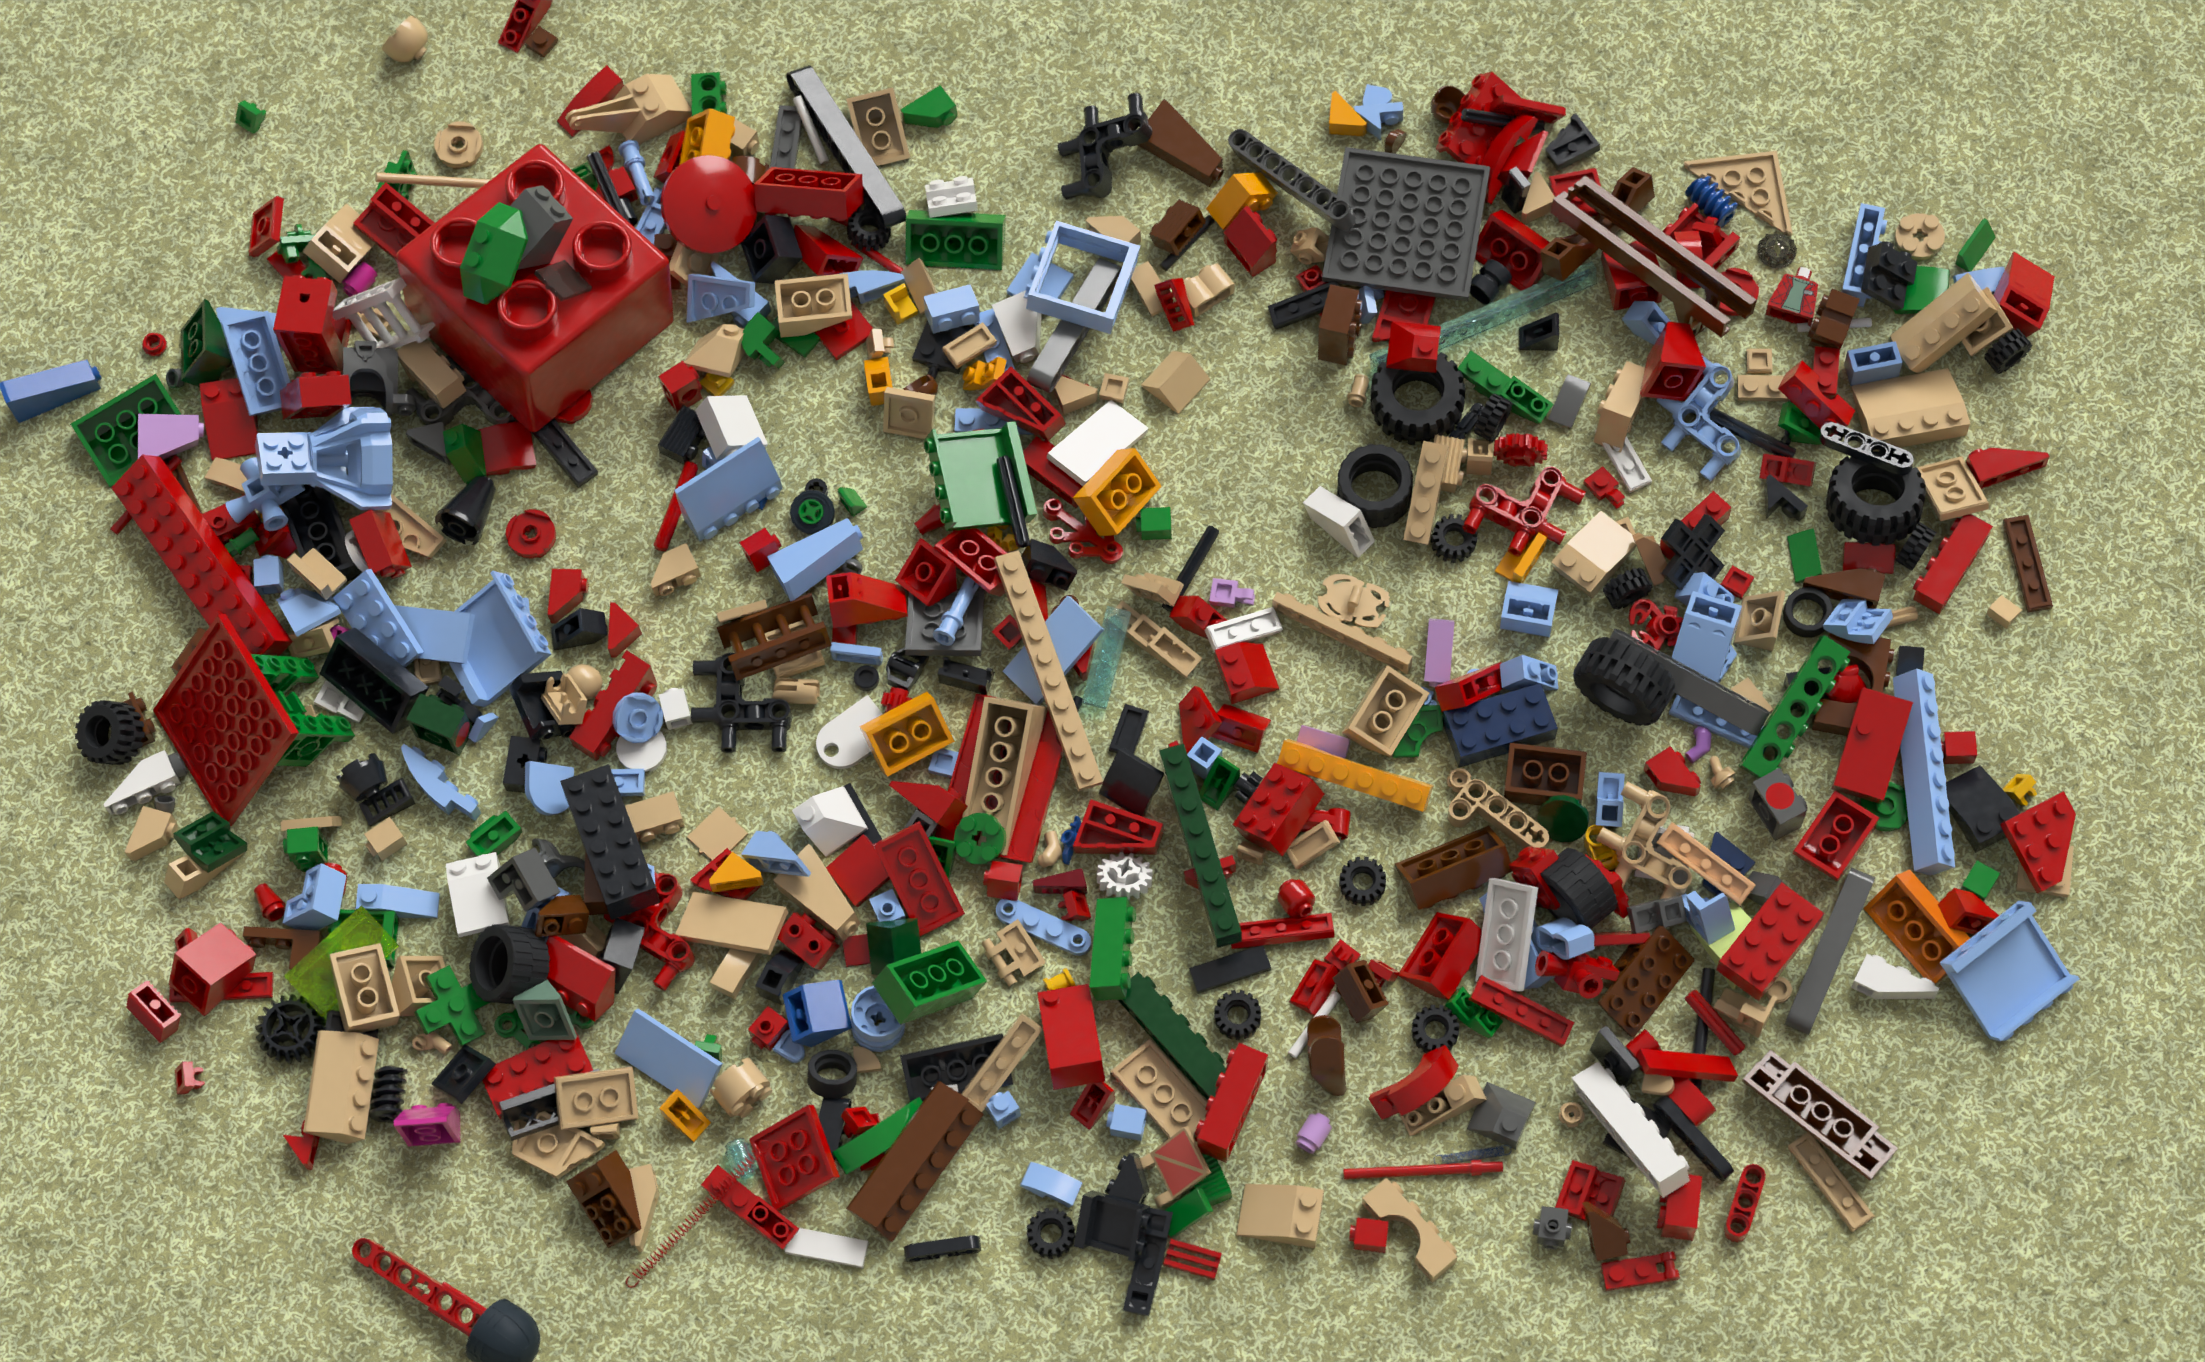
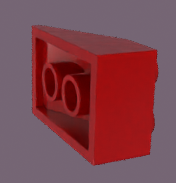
M238 378L200 384L201 404L212 461H214L215 457L229 459L256 454L255 442L256 435L259 433L257 415L249 416Z

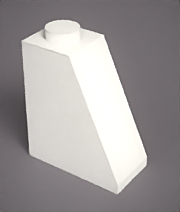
M1026 290L992 305L1016 363H1026L1033 360L1039 354L1041 313L1026 309L1027 299L1024 298Z
M1319 486L1303 502L1310 518L1357 558L1375 542L1361 510L1323 487Z

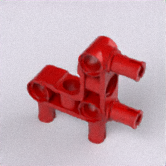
M1553 466L1542 470L1529 492L1531 494L1530 498L1526 499V501H1519L1505 494L1504 490L1490 484H1482L1477 488L1469 504L1470 512L1462 528L1470 534H1475L1485 517L1515 532L1508 547V552L1517 557L1521 556L1528 540L1536 537L1538 532L1546 536L1548 540L1560 545L1567 531L1546 522V516L1555 497L1560 495L1579 505L1586 491L1566 482L1567 479L1562 476L1561 471ZM1544 479L1551 480L1553 484H1548ZM1480 496L1486 497L1489 502L1481 500ZM1525 519H1530L1534 524H1528Z
M655 872V886L660 903L619 918L645 927L639 948L664 962L665 965L653 980V984L659 989L666 991L678 973L681 974V972L689 969L694 964L695 956L688 943L674 933L669 934L660 927L668 913L673 912L682 897V889L673 875L657 874ZM674 886L671 891L664 892L666 887ZM604 914V918L607 921L614 922L615 919L611 920L609 914ZM686 952L684 957L676 958L678 953Z

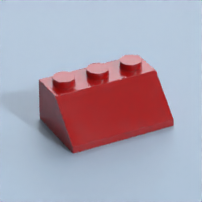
M1502 209L1489 216L1479 234L1475 259L1483 265L1489 259L1501 263L1511 273L1512 281L1510 284L1527 295L1545 275L1540 251L1550 242Z
M978 528L953 531L934 545V549L955 563L956 567L989 594L1001 597L1006 593L994 559L997 556L1007 554V552Z
M1436 912L1398 976L1433 997L1449 1000L1480 950L1482 929L1470 918Z
M549 936L546 942L550 955V969L547 980L559 993L564 1005L574 1009L580 1015L596 1021L614 1004L615 968L559 936Z

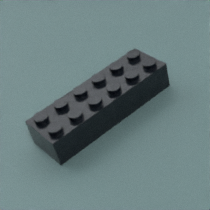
M303 484L305 488L303 492L281 504L284 514L288 518V525L300 557L302 558L314 548L346 577L347 582L357 578L362 572L348 554L345 545L347 532L332 493L324 488Z
M609 764L560 781L610 919L613 920L660 903L655 883Z

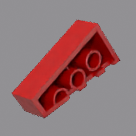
M628 650L621 657L625 659L619 670L614 668L609 677L611 679L608 688L600 690L595 697L594 709H588L585 712L582 724H578L569 737L575 748L595 761H598L601 756L605 757L611 749L612 741L616 736L620 737L613 725V711L617 703L624 696L631 693L642 692L653 696L657 689V681L651 665Z

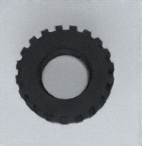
M1439 353L1436 373L1386 368L1387 357L1386 363L1381 362L1379 364L1377 373H1374L1372 378L1370 407L1376 424L1378 426L1383 425L1382 431L1387 436L1392 433L1394 434V440L1400 443L1402 439L1408 440V445H1415V441H1422L1423 444V441L1430 442V439H1433L1437 434L1442 436L1445 432L1449 435L1454 430V424H1459L1465 402L1464 377L1461 371H1457L1458 366L1453 360L1447 361L1448 356L1446 354ZM1423 381L1434 386L1441 394V399L1429 409L1411 410L1402 406L1394 397V393L1405 383Z
M1881 450L1871 452L1876 457L1885 455ZM1847 456L1832 471L1826 498L1827 515L1832 523L1834 522V527L1839 532L1843 531L1844 536L1850 540L1854 538L1860 544H1865V542L1872 543L1871 546H1880V543H1885V545L1893 544L1896 539L1901 541L1907 537V534H1911L1920 522L1926 496L1925 481L1916 467H1912V471L1909 474L1897 475ZM1875 489L1891 495L1896 501L1888 505H1872L1861 500L1855 493L1862 490Z
M1599 637L1593 640L1573 672L1576 687L1580 689V692L1591 703L1596 704L1601 710L1610 713L1617 719L1620 718L1624 722L1634 723L1638 726H1649L1657 722L1675 693V681L1671 673L1664 669V665L1657 662L1650 654L1643 652L1639 647H1634L1626 641L1622 642L1613 637L1610 639L1608 637Z

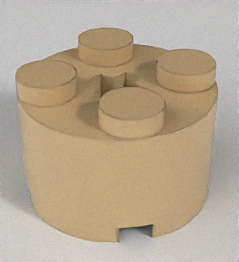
M750 1058L741 1060L744 1064L739 1067L734 1064L725 1070L713 1083L716 1087L715 1090L710 1089L709 1091L730 1117L737 1115L741 1118L746 1117L753 1111L752 1105L759 1099L760 1101L766 1099L773 1091L770 1088L769 1080Z

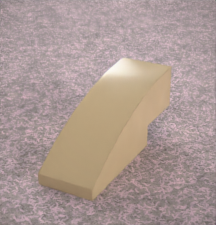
M730 949L710 981L712 989L736 999L744 982L750 978L762 954Z

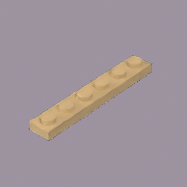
M1277 592L1272 600V607H1274L1275 611L1408 674L1412 666L1413 656L1405 649L1400 647L1394 648L1380 637L1375 636L1373 638L1365 634L1357 626L1350 627L1342 623L1334 615L1327 616L1311 604L1304 605L1298 602L1290 594L1285 593L1283 595Z

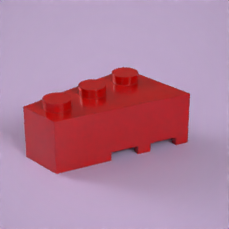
M1012 366L976 399L981 410L1006 422L1016 421L1017 427L1047 441L1066 425L1062 415Z
M1090 799L1074 841L1073 849L1075 854H1120V852H1123V854L1156 855L1165 830L1163 823Z

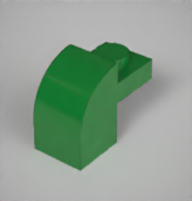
M757 312L743 330V349L753 360L759 357L769 368L774 365L779 369L785 361L768 346L778 336L780 330L762 314Z

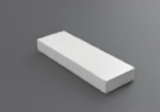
M1627 436L1621 452H1618L1621 448L1613 446L1612 449L1609 444L1602 443L1629 493L1652 483L1650 476Z
M1274 607L1208 626L1205 629V633L1215 652V649L1237 642L1247 643L1277 634L1283 628Z
M799 1228L800 1230L785 1248V1254L863 1268L869 1242Z

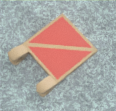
M1188 1126L1182 1128L1151 1153L1140 1158L1143 1170L1145 1168L1149 1170L1156 1165L1168 1191L1154 1198L1158 1208L1164 1205L1165 1207L1172 1205L1179 1196L1211 1173Z

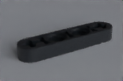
M1834 422L1826 423L1821 427L1819 439L1822 445L1897 475H1906L1912 471L1914 458L1907 450ZM1858 441L1861 443V446L1854 448L1848 442ZM1881 450L1885 455L1876 457L1871 452Z
M1661 1096L1653 1103V1108L1661 1119L1720 1181H1725L1734 1173V1169L1727 1159L1670 1098Z

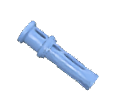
M627 140L620 144L618 151L625 160V170L631 173L641 204L648 206L650 203L647 197L650 198L652 204L656 198L644 170L645 160L639 153L640 146L638 142Z
M970 577L964 579L950 610L943 613L939 628L933 632L934 639L942 645H952L955 641L957 630L963 626V615L979 587L977 583L973 586L975 581Z

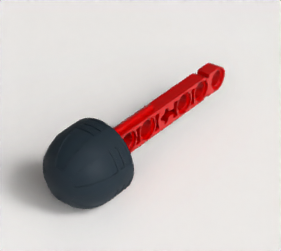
M360 1238L353 1244L352 1255L358 1262L368 1268H372L375 1273L429 1307L428 1311L467 1335L469 1338L466 1345V1356L471 1361L533 1362L537 1356L540 1346V1332L535 1320L529 1313L508 1299H500L486 1308L445 1281L441 1284L393 1252L384 1250L385 1247L374 1240ZM365 1243H368L371 1247V1252L368 1257L363 1258L360 1254V1249ZM388 1256L391 1260V1265L388 1270L383 1271L380 1262L383 1257ZM408 1269L411 1272V1279L408 1283L403 1284L400 1276L403 1270ZM417 1283L428 1285L429 1294H425L422 1288L416 1286ZM449 1295L452 1299V1304L449 1309L444 1310L441 1306V1301L444 1296ZM469 1308L472 1311V1319L470 1322L464 1323L462 1312Z

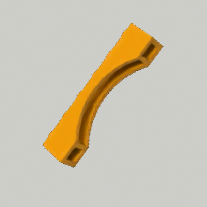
M1290 739L1284 740L1277 764L1291 770L1422 812L1427 809L1434 785L1362 765Z

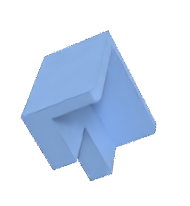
M322 863L307 870L302 894L287 900L283 924L297 930L317 931L338 921L346 875Z
M1695 890L1688 895L1686 893L1681 895L1687 922L1709 945L1736 930L1728 899L1724 893L1717 895L1711 900L1708 897L1702 899Z

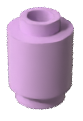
M1316 1113V1115L1309 1114L1297 1134L1296 1145L1304 1151L1314 1154L1315 1150L1320 1149L1332 1129L1329 1124L1330 1120L1320 1113Z

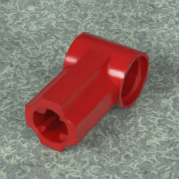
M1331 808L1328 811L1314 810L1300 832H1307L1324 820H1327L1336 836L1341 837V840H1345L1349 834L1351 812L1343 808Z

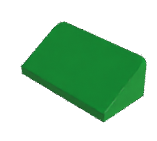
M1982 219L1958 253L1955 263L1967 272L1975 268L1996 238L1987 219Z
M1808 529L1787 536L1795 583H1803L1805 577L1822 575L1815 530Z

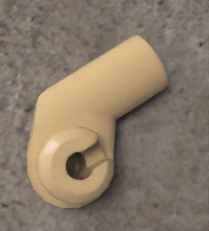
M1049 831L1044 834L1047 848L1043 854L1038 856V863L1043 868L1053 866L1061 856L1062 849L1056 831Z
M436 1032L428 1035L422 1033L412 1040V1046L416 1050L424 1051L435 1048L443 1055H447L453 1047L452 1044Z

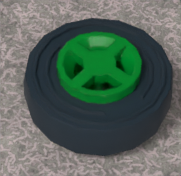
M804 491L795 497L791 504L790 516L792 523L805 534L813 535L829 527L834 520L835 509L833 502L826 494L820 491Z

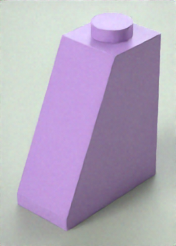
M138 414V458L141 455L159 456L163 460L197 446L199 438L204 437V423H199V415Z
M1429 618L1424 681H1429V686L1436 687L1450 680L1454 620Z

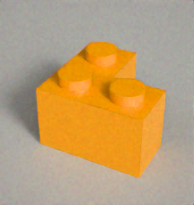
M1261 172L1233 174L1207 206L1206 210L1224 230L1229 227L1246 206L1251 211H1264L1273 204V199L1278 192Z

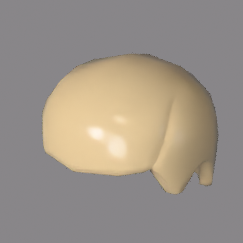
M580 664L572 667L567 672V674L571 675L587 701L595 699L603 684L598 670L590 665Z

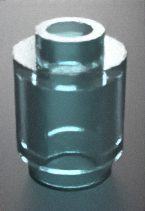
M738 1138L726 1144L725 1155L733 1174L739 1177L734 1170L735 1168L742 1174L744 1172V1175L740 1174L741 1179H747L755 1175V1170L759 1167L756 1160H754L755 1164H751V1168L747 1167L748 1171L743 1170L742 1172L737 1166L739 1165L746 1170L741 1161L750 1166L744 1157L753 1163L752 1159L748 1156L750 1154L755 1158L750 1144L746 1143L744 1138Z

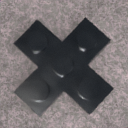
M1707 514L1702 516L1692 531L1681 520L1675 519L1661 537V540L1675 553L1661 572L1663 577L1675 589L1679 590L1683 589L1694 573L1704 572L1715 580L1725 565L1710 550L1725 530Z

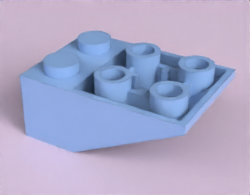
M1693 591L1672 658L1718 682L1740 619L1742 606Z

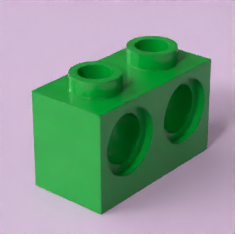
M720 72L691 74L692 116L709 108L727 114V103L723 102V95H727L726 81L721 80Z

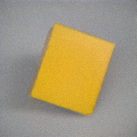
M904 283L883 294L885 307L897 325L918 314L917 308L908 296L907 287Z

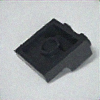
M1883 241L1868 247L1861 292L1896 311L1903 309L1907 286L1914 284L1918 262L1911 259V253L1895 250L1894 244L1891 242Z

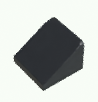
M1899 646L1896 676L1914 669L1923 670L1925 648Z

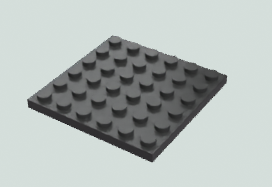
M1345 147L1337 195L1349 204L1356 215V223L1354 227L1347 231L1339 230L1331 225L1322 281H1336L1338 284L1359 287L1368 286L1374 289L1468 302L1490 166Z

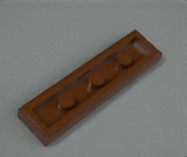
M2029 515L2005 518L2003 524L2027 613L2052 609L2053 604Z

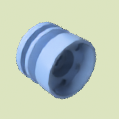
M874 986L865 988L857 994L851 1009V1032L854 1040L861 1047L874 1052L892 1049L900 1042L904 1034L905 1023L900 1025ZM877 1020H882L879 1026L874 1025Z

